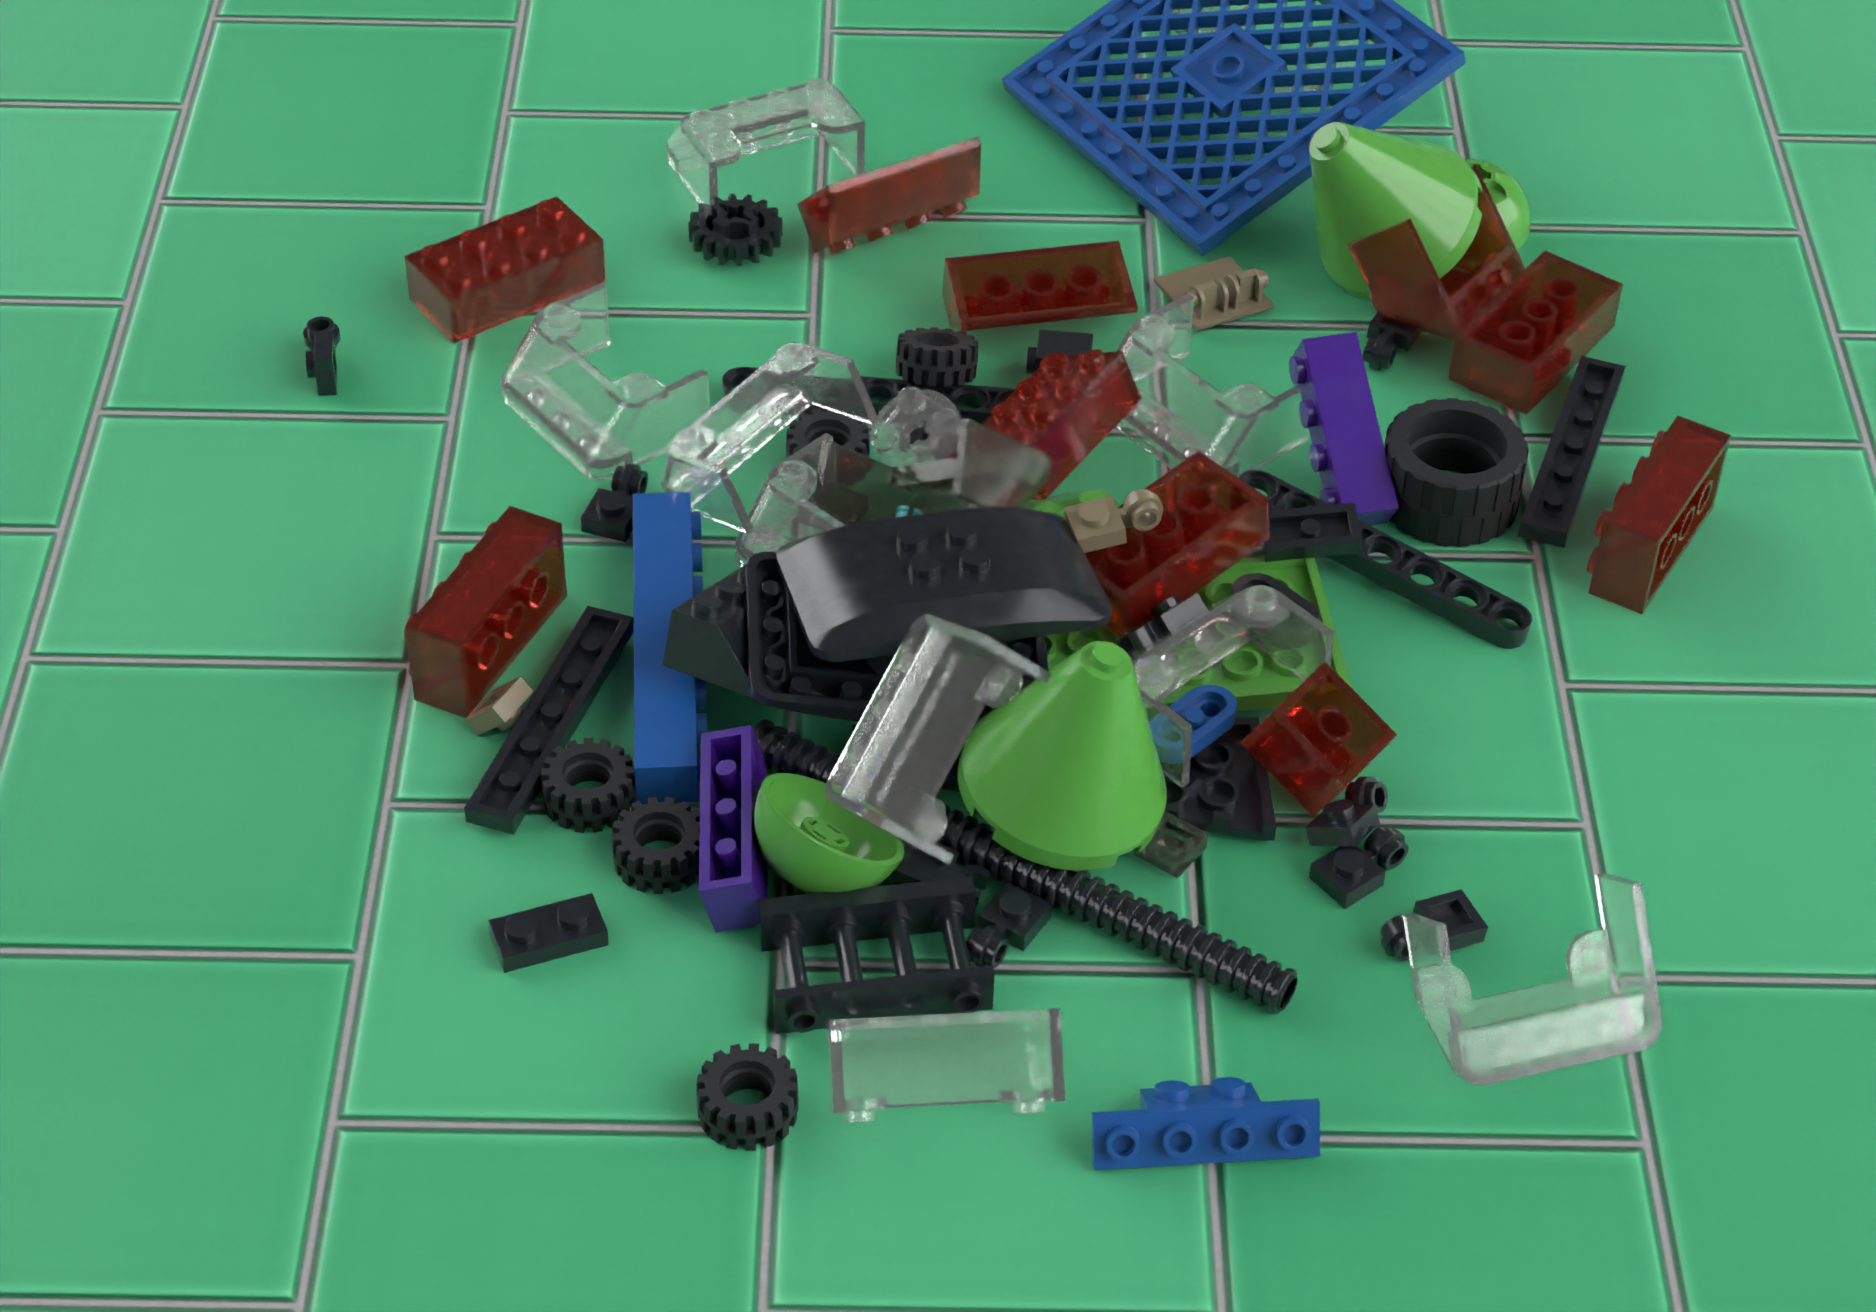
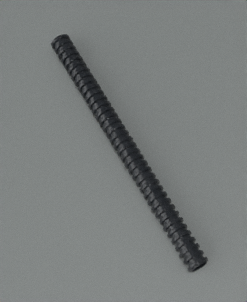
M764 719L753 728L767 769L772 768L774 774H797L831 785L868 806L891 827L893 826L895 832L899 834L907 832L908 838L911 832H914L960 851L958 861L962 859L964 865L975 864L982 866L991 872L992 879L997 881L1004 879L1005 883L1008 882L1015 886L1019 885V888L1029 893L1033 892V895L1043 900L1047 899L1048 902L1052 903L1053 908L1061 906L1063 913L1067 915L1076 913L1077 919L1082 922H1087L1090 919L1092 927L1096 929L1105 927V932L1111 936L1119 933L1121 941L1130 943L1133 940L1135 947L1140 950L1148 947L1150 955L1154 957H1159L1163 954L1165 962L1174 964L1177 961L1179 969L1183 971H1189L1192 968L1194 976L1198 978L1208 976V982L1212 985L1223 983L1225 991L1232 993L1237 990L1239 998L1243 1000L1252 997L1254 1005L1263 1007L1266 1004L1270 1013L1278 1014L1283 1011L1292 999L1298 981L1295 969L1287 968L1282 970L1281 963L1274 960L1267 963L1265 955L1257 953L1253 956L1252 950L1246 946L1238 949L1236 941L1231 939L1223 942L1221 934L1217 932H1212L1208 935L1206 927L1197 925L1194 928L1192 921L1187 918H1182L1179 921L1177 913L1173 911H1168L1164 914L1163 907L1158 904H1153L1149 907L1147 899L1138 897L1135 900L1133 892L1128 890L1120 893L1118 885L1110 883L1106 886L1103 878L1096 876L1091 879V874L1088 871L1077 872L1075 870L1057 869L1024 859L992 839L994 831H992L991 825L984 822L978 825L977 818L972 816L965 817L963 812L957 809L951 811L949 805L945 803L937 804L935 798L930 796L923 798L920 791L914 789L910 791L907 785L903 783L896 784L895 780L885 776L882 778L880 772L875 770L869 771L867 766L863 764L855 765L854 760L847 757L842 758L840 753L836 751L829 752L827 747L818 744L815 746L812 740L808 738L802 739L800 734L796 732L789 733L787 728L779 725L775 726L774 722Z

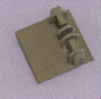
M1230 256L1154 278L1156 285L1196 331L1250 316L1274 307V304L1263 293V288L1269 284L1267 273L1264 270L1258 271L1256 268L1243 271Z

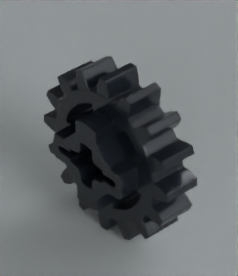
M729 194L728 200L725 201L715 196L712 197V205L700 203L698 204L699 212L690 213V222L688 223L689 242H693L694 252L703 251V259L706 261L717 257L719 265L726 264L728 260H734L737 266H742L745 259H749L756 264L759 263L760 254L771 257L773 255V248H780L781 237H783L782 217H778V209L776 207L767 208V200L765 199L755 203L752 201V195H746L743 200H739L735 194Z

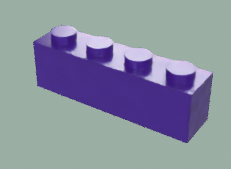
M1357 332L1302 339L1296 351L1290 357L1289 373L1293 384L1299 385L1302 398L1299 404V415L1302 426L1309 428L1312 444L1309 450V457L1313 471L1319 472L1322 483L1320 500L1329 505L1355 503L1358 520L1370 526L1385 524L1398 510L1399 506Z
M752 725L701 734L699 893L715 932L759 925L758 900L768 899L767 862L760 851L754 827L756 799L760 787L767 777V765Z

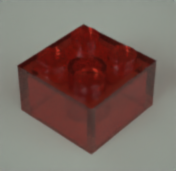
M1324 661L1241 744L1314 817L1325 805L1343 791L1397 734Z

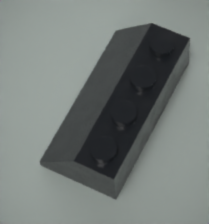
M746 565L672 609L663 666L754 698L748 687L746 589L744 578Z

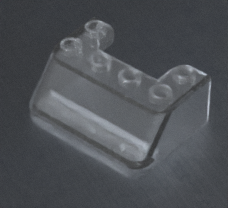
M812 79L804 84L785 89H774L766 94L747 99H736L728 104L693 111L682 119L667 139V161L698 203L708 205L713 204L712 197H718V167L732 164L741 156L818 135L823 136L854 176L861 178L864 177L865 120L835 85L825 79Z

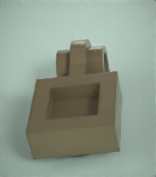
M1137 489L1127 495L1123 508L1117 509L1113 497L1109 496L1064 507L1065 520L1068 522L1077 543L1080 544L1083 552L1087 553L1127 543L1126 528L1135 527L1140 531L1153 529L1161 521L1163 505L1157 494L1147 489Z

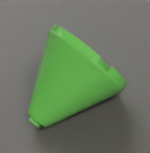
M1341 122L1326 124L1316 131L1310 141L1309 153L1319 252L1325 270L1340 288L1361 300L1386 302L1391 301L1389 294L1407 288L1416 294L1431 286L1448 273L1471 245L1482 218V212L1477 208L1478 193L1483 192L1481 183L1474 170L1461 155L1443 145Z
M1095 641L1086 644L985 715L969 733L958 765L957 778L960 794L972 817L979 812L995 828L992 839L1012 853L1037 864L1063 870L1087 871L1115 866L1118 856L1135 850L1137 853L1141 852L1154 837L1165 810L1167 788L1131 658L1118 645L1105 641Z

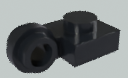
M1384 302L1369 323L1366 337L1369 339L1363 352V361L1369 363V368L1377 371L1381 367L1389 369L1393 364L1397 349L1408 352L1421 334L1426 315Z
M324 316L315 317L308 321L303 331L304 343L311 350L306 351L307 377L316 378L318 396L337 395L338 366L336 347L340 342V330L332 319Z
M633 463L617 466L612 477V491L598 488L580 517L581 531L626 542L633 531V494L646 492L648 473L642 471L639 465Z
M1358 777L1355 782H1350L1345 791V799L1333 801L1325 805L1323 811L1306 826L1310 846H1357L1380 824L1378 813L1385 810L1388 801L1385 785L1382 782H1378L1374 777Z
M1380 826L1373 830L1364 843V850L1366 852H1363L1357 846H1339L1311 863L1309 878L1346 909L1384 885L1386 871L1380 867L1381 865L1391 870L1405 859L1409 847L1405 843V836L1396 828L1388 829L1386 826Z
M1006 882L978 914V925L967 938L966 944L969 956L971 957V963L978 967L993 965V968H996L1004 959L1009 945L1024 951L1051 919L1052 903Z
M1460 889L1416 901L1412 912L1413 919H1409L1406 915L1395 916L1382 926L1380 934L1382 936L1381 945L1386 953L1400 961H1406L1422 951L1425 939H1428L1437 954L1483 942L1488 926L1463 890Z

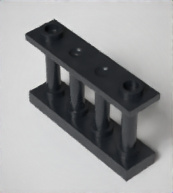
M972 876L868 887L842 892H823L759 899L758 923L761 951H781L787 985L786 989L773 990L775 1034L804 1033L826 1028L992 1010L995 977L993 965L971 966L963 929L974 928L976 892ZM942 932L950 970L918 974L910 935ZM888 938L896 976L863 980L856 941ZM834 944L841 982L809 986L802 947Z

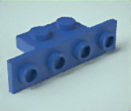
M1221 1077L1214 1079L1211 1085L1189 1086L1185 1082L1176 1080L1162 1081L1157 1083L1155 1088L1140 1089V1109L1091 1112L1094 1170L1320 1156V1102L1318 1098L1261 1102L1251 1082H1245L1235 1077Z

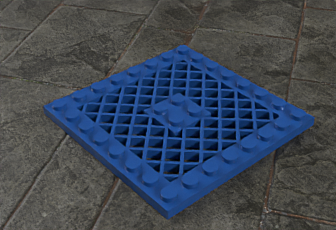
M1111 0L1001 80L1005 91L1199 254L1204 256L1312 177L1309 145L1318 129L1332 122H1341L1376 130L1465 65L1466 61L1464 51L1393 0ZM1306 1L1305 6L1287 7L1288 2ZM1277 3V8L1258 9L1259 4ZM1248 5L1246 10H1230V7ZM1204 7H1220L1219 11L1202 12ZM1192 8L1191 13L1174 14V9ZM1332 20V25L1313 26V21ZM1303 22L1302 27L1284 28V23ZM1274 24L1273 29L1255 30L1256 25ZM1217 27L1216 32L1198 33L1199 28ZM1188 29L1187 34L1170 35L1171 30ZM1160 31L1159 36L1142 37L1143 32ZM1359 40L1358 45L1339 46V41ZM1368 40L1372 41L1375 44H1368ZM1329 42V47L1310 48V43ZM1300 43L1298 49H1281V44ZM1264 45H1271L1270 50ZM1185 50L1184 55L1166 56L1167 51ZM1156 52L1155 57L1138 58L1139 53ZM1128 54L1127 59L1110 60L1111 55ZM1385 60V65L1365 66L1366 61ZM1356 61L1355 67L1336 68V62ZM1326 63V68L1307 69V64ZM1287 65H1297L1296 70H1288ZM1171 72L1172 77L1163 78V73ZM1152 73L1151 79H1134L1135 74ZM1124 75L1123 80L1106 81L1107 76ZM1079 77H1096L1095 82L1078 83ZM1353 83L1352 89L1333 90L1334 84ZM1323 85V90L1304 91V86ZM1294 86L1293 92L1274 93L1275 87ZM1188 92L1192 96H1194V98H1188ZM1177 93L1176 99H1159L1160 94ZM1133 95H1149L1148 100L1130 101ZM1120 96L1119 102L1102 103L1103 97ZM1085 98H1092L1091 103ZM1320 107V112L1300 113L1301 108ZM1291 108L1290 114L1271 115L1272 109ZM1261 110V116L1242 117V112ZM1203 113L1202 119L1184 120L1185 114ZM1213 113H1215L1220 118H1213ZM1158 115H1174L1173 120L1155 121ZM1145 116L1144 122L1127 123V117ZM1109 118H1116V122L1114 123ZM1288 130L1287 136L1268 137L1269 131ZM1258 132L1257 138L1238 139L1239 133ZM1229 133L1228 139L1209 140L1210 134ZM1199 135L1198 141L1180 142L1181 136ZM1152 137H1170L1168 143H1151ZM1134 138H1141V142L1138 143ZM1255 154L1254 160L1235 161L1236 155ZM1225 156L1224 162L1206 163V157ZM1196 157L1195 163L1177 164V158ZM1159 159H1166V165ZM1222 178L1221 184L1202 185L1203 179ZM1191 179H1192L1191 185L1188 184V183L1185 181V180H1191Z

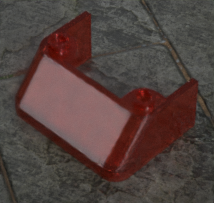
M1476 164L1470 167L1478 176L1483 191L1478 193L1477 208L1482 212L1481 222L1465 254L1441 279L1438 277L1411 218L1348 244L1371 292L1372 304L1378 312L1390 319L1451 341H1458L1475 334L1520 292L1526 284V271L1523 262Z

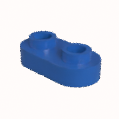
M1201 685L1192 689L1159 713L1153 719L1151 725V732L1158 755L1169 760L1189 759L1230 730L1236 718L1237 700L1235 696L1226 688L1218 685Z

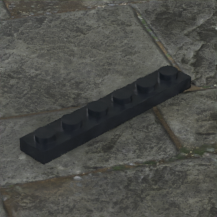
M1585 356L1580 357L1521 519L1518 537L1565 548L1623 381L1625 366Z
M591 606L586 607L465 805L466 822L515 834L542 788L541 768H544V760L547 756L553 757V750L558 746L563 749L566 748L567 742L570 741L634 633L633 617Z

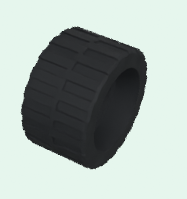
M1458 398L1426 400L1424 403H1416L1407 407V410L1401 411L1394 417V421L1388 426L1384 446L1399 506L1398 510L1389 519L1391 523H1394L1405 534L1414 536L1415 539L1445 547H1467L1472 544L1486 543L1492 538L1499 537L1505 533L1507 528L1512 526L1518 513L1529 452L1525 435L1515 425L1513 420L1490 406L1487 407L1471 400H1458ZM1442 470L1454 471V472H1459V473H1463V474L1450 473V472H1445V471H1442Z

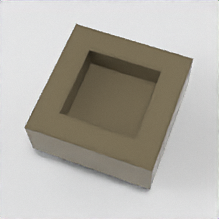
M520 676L493 689L465 721L477 735L483 734L495 727L500 731H504L519 719L523 712L520 706L534 691Z

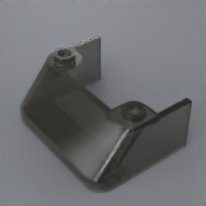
M969 418L960 420L957 457L891 467L835 442L825 440L821 441L813 515L839 526H846L859 522L894 518L896 508L901 505L910 506L907 516L913 514L914 508L919 509L924 514L982 507L1024 508L1049 479L1051 457Z

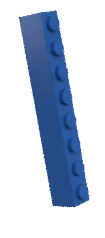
M690 492L633 494L634 769L636 801H640L642 804H648V798L657 797L658 802H664L666 797L675 798V803H682L683 801L686 803L699 802L698 781H700L701 750H698L697 744H701V734L707 733V714H697V708H706V681L663 666L672 609L703 591V576H693V572H703L702 543H692V540H702L701 511H691Z

